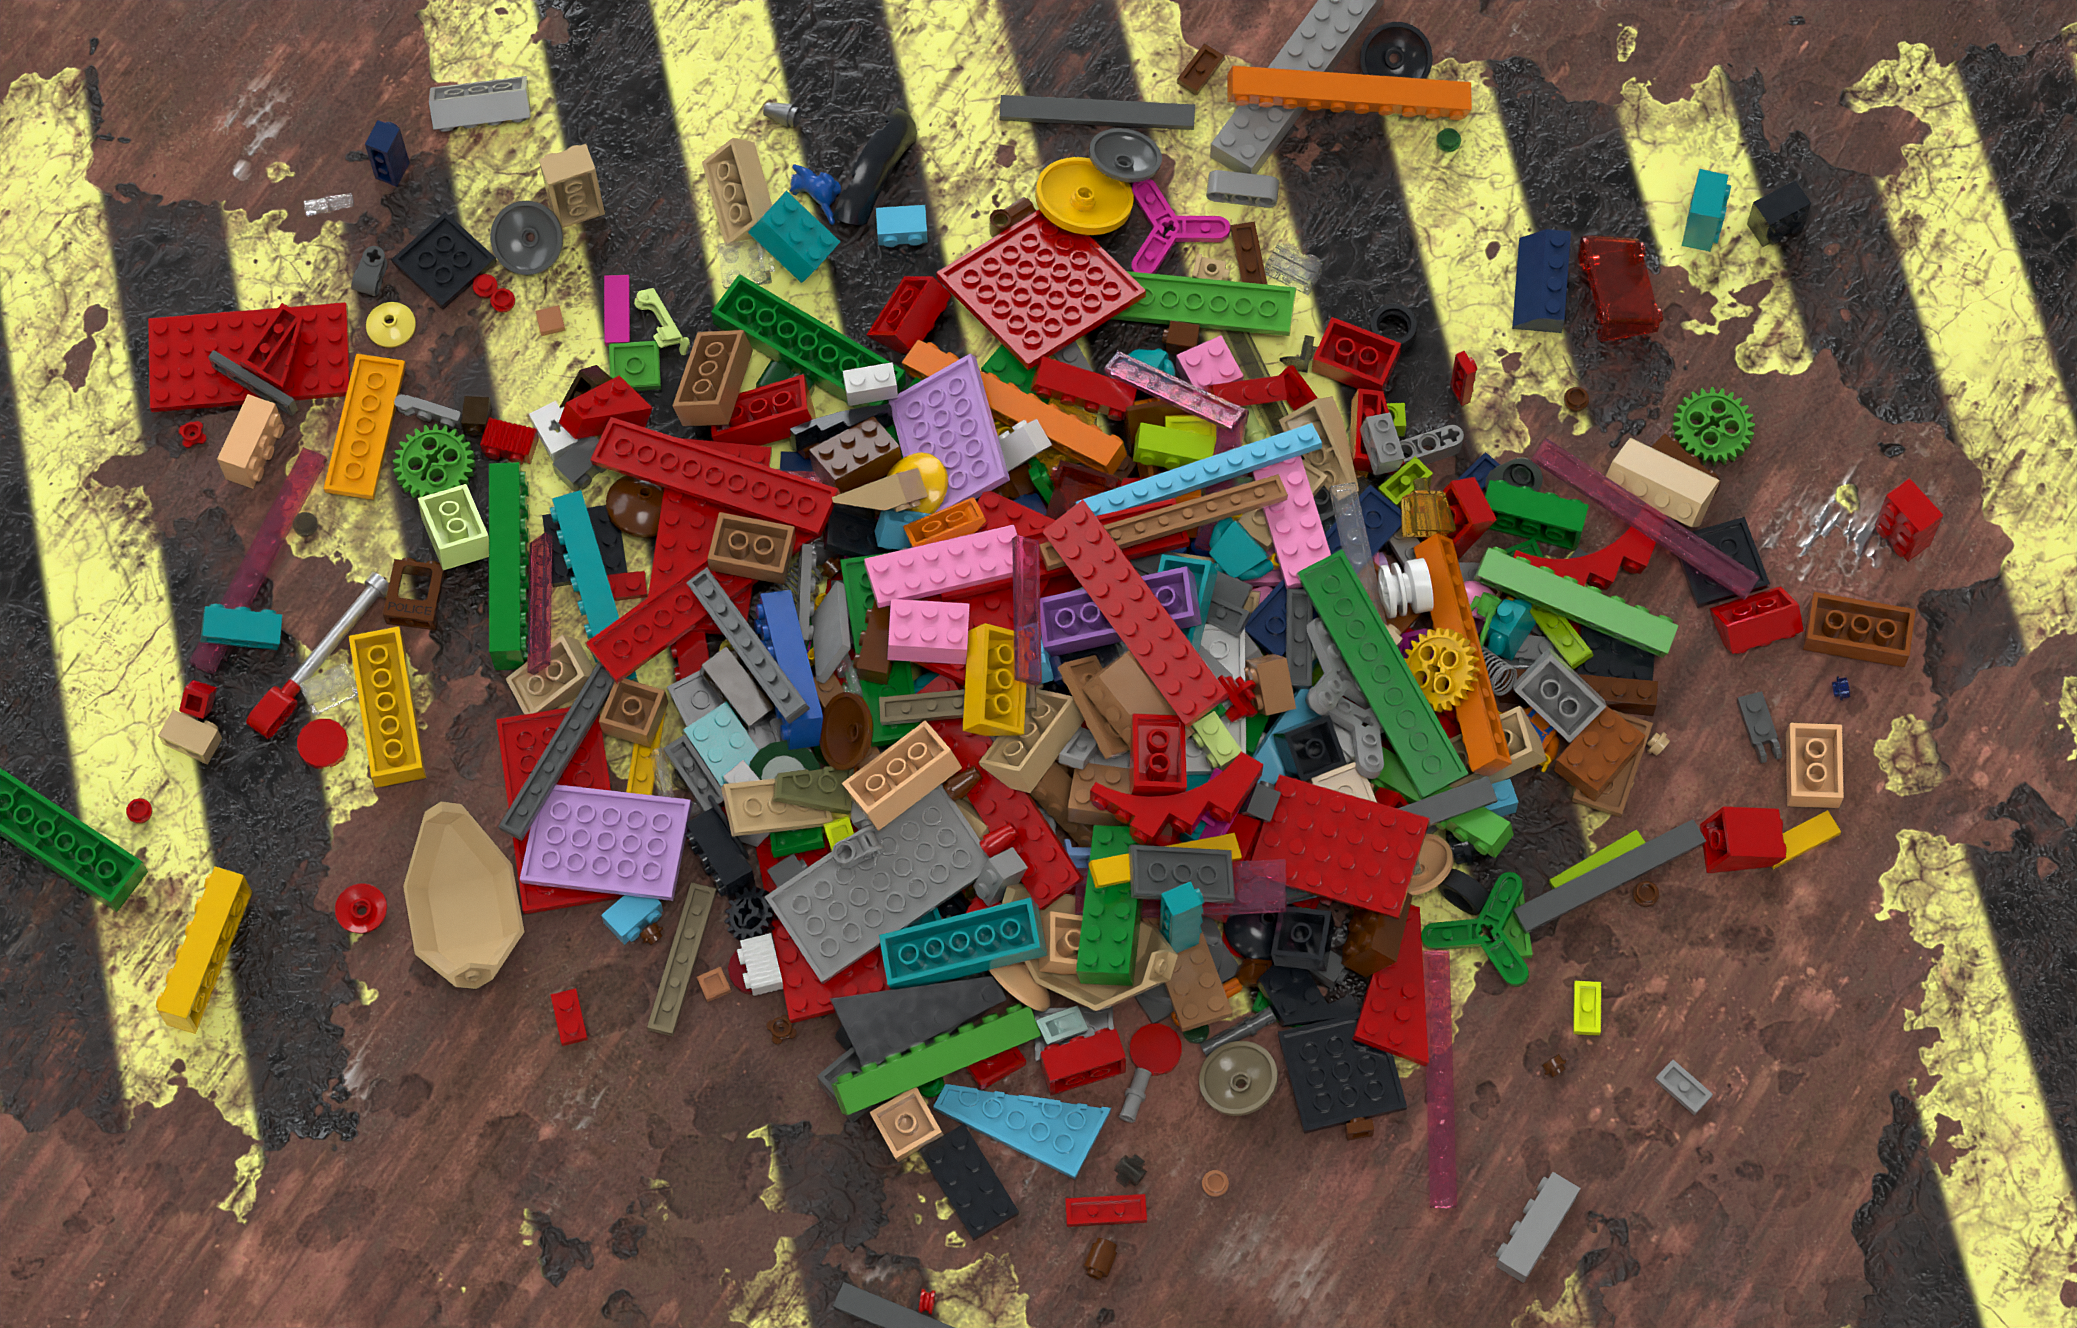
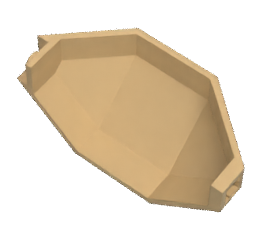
M439 802L425 811L403 886L415 955L455 987L477 989L493 980L524 933L513 866L462 804Z
M1024 884L1010 885L1006 888L1002 904L1030 898L1031 895ZM1064 894L1045 910L1039 909L1041 920L1050 911L1079 915L1083 913L1085 898ZM1141 921L1133 986L1081 984L1077 974L1062 975L1040 972L1039 958L1027 960L1025 963L1035 983L1098 1011L1112 1007L1171 980L1178 955L1156 927Z

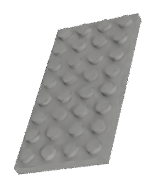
M942 784L879 831L875 828L874 834L879 844L885 848L881 854L845 869L836 864L833 854L830 852L765 896L822 984L881 945L879 935L907 928L974 883L979 877L990 857L980 846L979 842L981 840L955 802L946 793ZM866 839L868 845L871 846L869 840ZM844 849L840 851L838 858L846 860L851 857L852 851Z

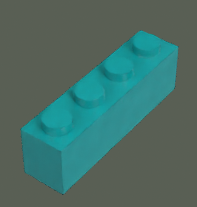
M1191 881L1161 894L1159 931L1176 954L1199 944L1200 933H1202L1200 925L1203 923L1201 914L1203 913L1202 904L1204 903V898L1199 888L1194 889Z

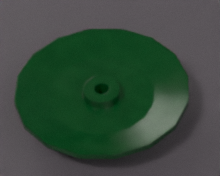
M787 740L772 742L761 748L749 764L750 769L760 780L775 779L778 773L820 769V765L811 751L807 748L789 750Z

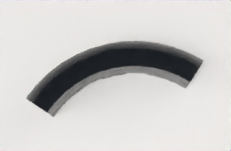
M900 108L893 110L886 117L885 122L887 124L882 129H877L851 172L854 179L850 182L847 189L842 191L832 218L853 225L868 223L877 198L891 171L904 152L917 138L916 124L912 117Z

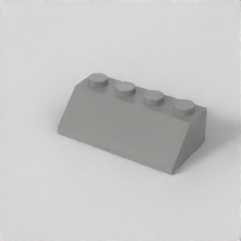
M527 76L430 88L429 106L433 130L450 131L458 126L474 128L482 123L498 125L506 120L523 122L531 116Z

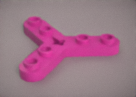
M1149 178L1133 184L1134 199L1153 230L1134 257L1132 272L1155 274L1175 242H1223L1229 237L1230 223L1226 218L1221 216H1176L1152 179ZM1173 225V231H1168L1165 238H1163L1165 227Z

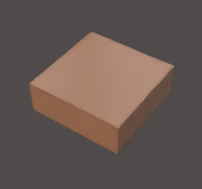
M559 305L535 311L541 336L565 331Z
M721 967L697 976L707 1002L731 992Z

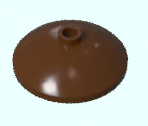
M627 475L621 477L613 483L606 496V512L609 519L618 529L636 537L657 536L664 487Z
M842 692L835 695L824 709L819 742L822 754L831 767L837 770H851L862 762L870 749L873 739V718L867 703L860 695L853 692Z

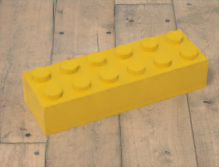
M400 627L349 636L370 773L375 788L426 778L404 638Z
M214 866L212 874L209 873L205 879L204 888L206 889L204 894L196 901L195 916L193 921H189L186 926L185 941L183 945H179L175 955L177 961L174 968H171L167 973V985L164 993L161 992L156 1001L157 1011L167 1026L196 1034L252 895V890L244 875Z

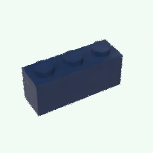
M377 120L365 143V147L375 179L397 187L410 164L401 130L392 122L385 123Z

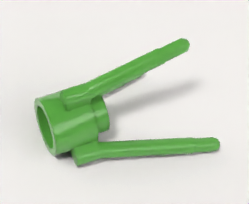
M1483 592L1481 597L1475 596L1470 605L1471 611L1477 607V613L1486 617L1479 638L1481 649L1485 639H1488L1487 633L1492 617L1496 615L1497 607L1502 601L1500 598L1487 592Z

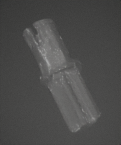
M351 193L329 197L327 194L320 199L304 201L307 217L326 212L332 214L333 210L354 206V199Z

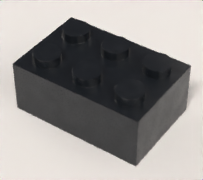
M713 807L686 823L688 830L685 833L688 839L687 844L694 855L698 854L701 860L700 864L706 875L712 876L715 882L713 885L720 897L725 895L728 901L735 900L736 892L744 894V887L752 890L753 886H756L752 868Z

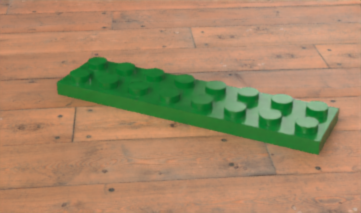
M883 554L840 560L855 654H860L862 646H859L860 635L862 631L867 630L868 624L865 623L867 609H872L875 600L864 565V559ZM894 660L888 685L860 680L862 697L867 703L873 718L871 747L895 744L920 725V722L882 725L880 722L879 697L915 694L910 661Z

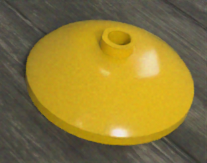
M919 452L910 454L898 461L886 477L918 468L928 497L920 499L921 505L907 509V511L933 514L942 504L947 492L948 474L946 468L938 458L929 453Z

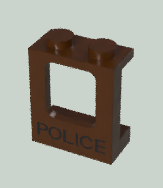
M407 557L402 558V560L394 559L383 611L386 624L428 630L437 629L438 620L436 613L443 579H447V572L442 569L439 562H417L415 559ZM402 574L431 577L427 599L400 598L398 594Z

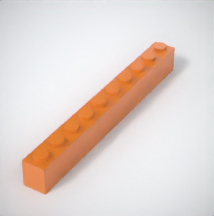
M1232 66L1227 74V102H1235L1239 106L1259 104L1260 107H1272L1273 105H1279L1285 109L1307 107L1308 110L1316 111L1323 108L1331 109L1332 112L1352 110L1358 114L1378 112V114L1386 116L1396 113L1402 114L1404 117L1426 115L1430 119L1449 117L1451 120H1462L1472 110L1471 82Z
M918 340L902 361V365L908 376L924 380L960 359L951 352L946 354L940 351L931 342L926 344ZM980 371L993 419L1011 428L1023 420L1029 423L1037 419L1052 444L1050 448L1109 478L1113 476L1127 456L1124 442L1118 436L1113 434L1109 436L1103 433L1098 426L1094 424L1089 426L1083 423L1076 415H1067L1052 403L1048 405L1042 402L1036 395L1032 393L1026 394L1016 385L1000 381L993 373L989 372L986 374Z
M1436 533L1413 547L1416 555L1415 559L1424 558L1429 570L1434 599L1433 611H1430L1433 620V630L1436 632L1437 628H1442L1445 631L1446 629H1451L1454 632L1461 633L1463 638L1470 640L1468 646L1476 649L1471 656L1479 658L1474 663V667L1480 668V671L1473 673V676L1479 680L1470 684L1474 688V692L1469 690L1465 692L1468 700L1459 699L1461 706H1455L1456 718L1461 727L1462 741L1467 750L1468 764L1472 772L1489 777L1511 765L1512 761L1453 540ZM1456 655L1452 659V666L1456 662Z

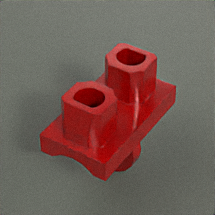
M1220 675L1217 678L1230 695L1221 703L1223 704L1227 699H1230L1233 703L1225 712L1231 722L1237 723L1245 717H1253L1258 713L1250 702L1256 698L1252 692L1256 687V683L1253 680L1245 682L1241 676L1235 680L1232 676L1224 677Z

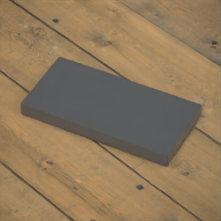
M1130 845L1128 847L1131 898L1161 900L1162 893L1191 881L1194 889L1199 888L1204 902L1233 903L1235 901L1231 850Z

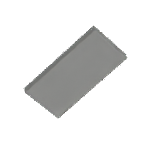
M836 581L815 610L813 617H811L816 680L821 683L827 682L851 649L845 586L839 581Z

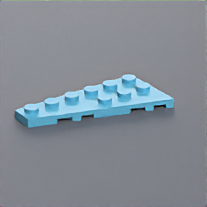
M945 1084L933 1106L935 1111L965 1124L1073 1179H1076L1111 1112V1108L1108 1107L1098 1108L1087 1106V1104L1063 1103L1060 1100L1025 1095H1008L1005 1092L998 1091L987 1092L977 1090V1088Z

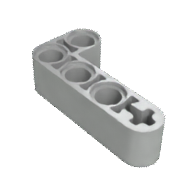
M1448 425L1400 441L1403 453L1410 455L1409 458L1404 459V463H1408L1416 456L1426 465L1458 454L1462 448L1464 437L1462 429L1456 425ZM1429 445L1434 449L1428 451L1423 449V446ZM1370 472V473L1372 474V476H1374L1375 478H1379V479L1386 478V476L1388 475V474H1378V475H1374L1373 472Z

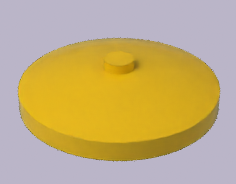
M1083 157L1064 158L1051 163L1039 175L1035 189L1037 205L1047 219L1062 229L1083 235H1100L1118 229L1128 220L1134 201L1133 191L1129 183L1116 181L1105 176L1093 165L1090 158Z

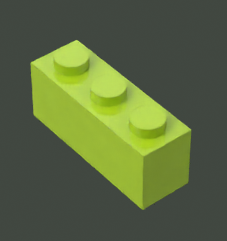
M1141 422L1135 436L1133 461L1172 470L1213 456L1215 437Z

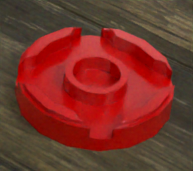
M316 719L302 728L297 739V748L301 758L307 765L316 769H324L329 766L331 768L338 765L345 758L349 750V739L345 729L338 722L331 719Z
M1160 1023L1141 1027L1133 1035L1130 1042L1132 1062L1136 1068L1150 1071L1152 1073L1151 1076H1159L1160 1074L1171 1072L1179 1064L1182 1056V1044L1178 1034L1169 1026Z

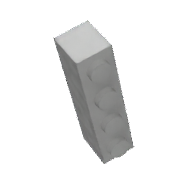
M1552 1172L1549 1179L1544 1176L1536 1189L1540 1192L1536 1200L1530 1199L1523 1210V1213L1526 1214L1523 1221L1519 1222L1517 1220L1509 1234L1513 1237L1508 1245L1503 1242L1495 1256L1499 1258L1496 1267L1524 1283L1573 1205L1581 1188Z

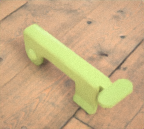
M650 288L639 291L634 301L635 306L641 310L649 309L653 311L662 327H657L658 333L653 336L658 346L663 348L680 343L681 355H686L690 345L689 339L682 337L655 289Z

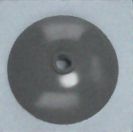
M1114 128L1102 131L1092 139L1089 147V157L1093 165L1105 176L1120 182L1135 183L1147 180L1159 171L1162 162V154L1156 143L1144 134L1130 129Z
M518 201L503 208L496 216L491 227L490 241L496 258L505 268L517 274L532 275L545 271L558 259L563 247V230L559 219L547 206L535 201ZM530 232L533 233L535 236L533 242L529 241L528 234Z

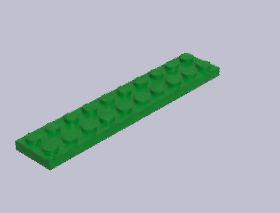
M1343 549L1297 572L1296 576L1421 799L1468 776L1469 773Z

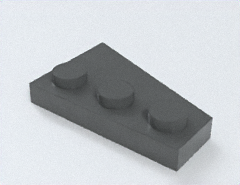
M1113 1006L1098 1011L1089 1007H1078L1088 1030L1058 1043L1059 1046L1069 1043V1040L1078 1036H1084V1038L1093 1036L1096 1031L1103 1028L1114 1029ZM1072 1007L1048 1008L1044 1012L1034 1009V1017L1037 1021L1040 1018ZM1040 1028L1041 1036L1035 1038L1036 1062L1040 1061V1052L1049 1046Z

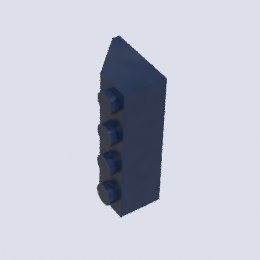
M1545 229L1519 238L1512 329L1562 333L1565 319L1571 231Z

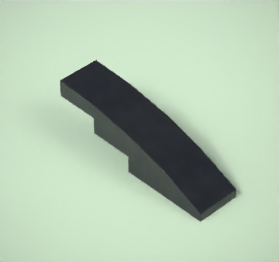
M890 404L866 406L810 420L790 428L791 447L798 452L816 443L820 444L873 416L885 429L893 425L892 407Z

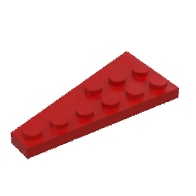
M1410 904L1397 962L1371 975L1352 1039L1426 1067L1429 1064L1421 917L1420 907Z

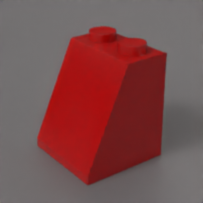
M1723 806L1700 824V830L1706 839V843L1703 845L1706 872L1719 873L1773 867V865H1777L1784 860L1787 847L1783 839V821L1780 818L1779 809Z

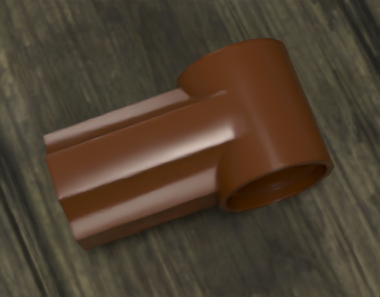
M1022 197L1005 209L994 210L990 214L989 231L991 237L997 236L1036 212L1033 203L1028 198Z

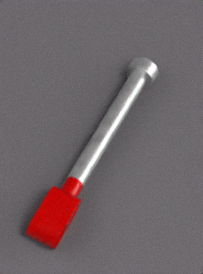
M375 572L371 573L364 582L367 586L282 689L274 686L266 693L247 717V725L267 739L271 738L295 710L297 700L294 697L375 600L378 597L385 598L389 583L382 576Z

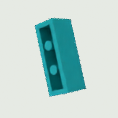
M211 604L210 607L205 606L200 642L278 650L282 614H276V611L268 609L254 612L248 607L227 609L221 604Z

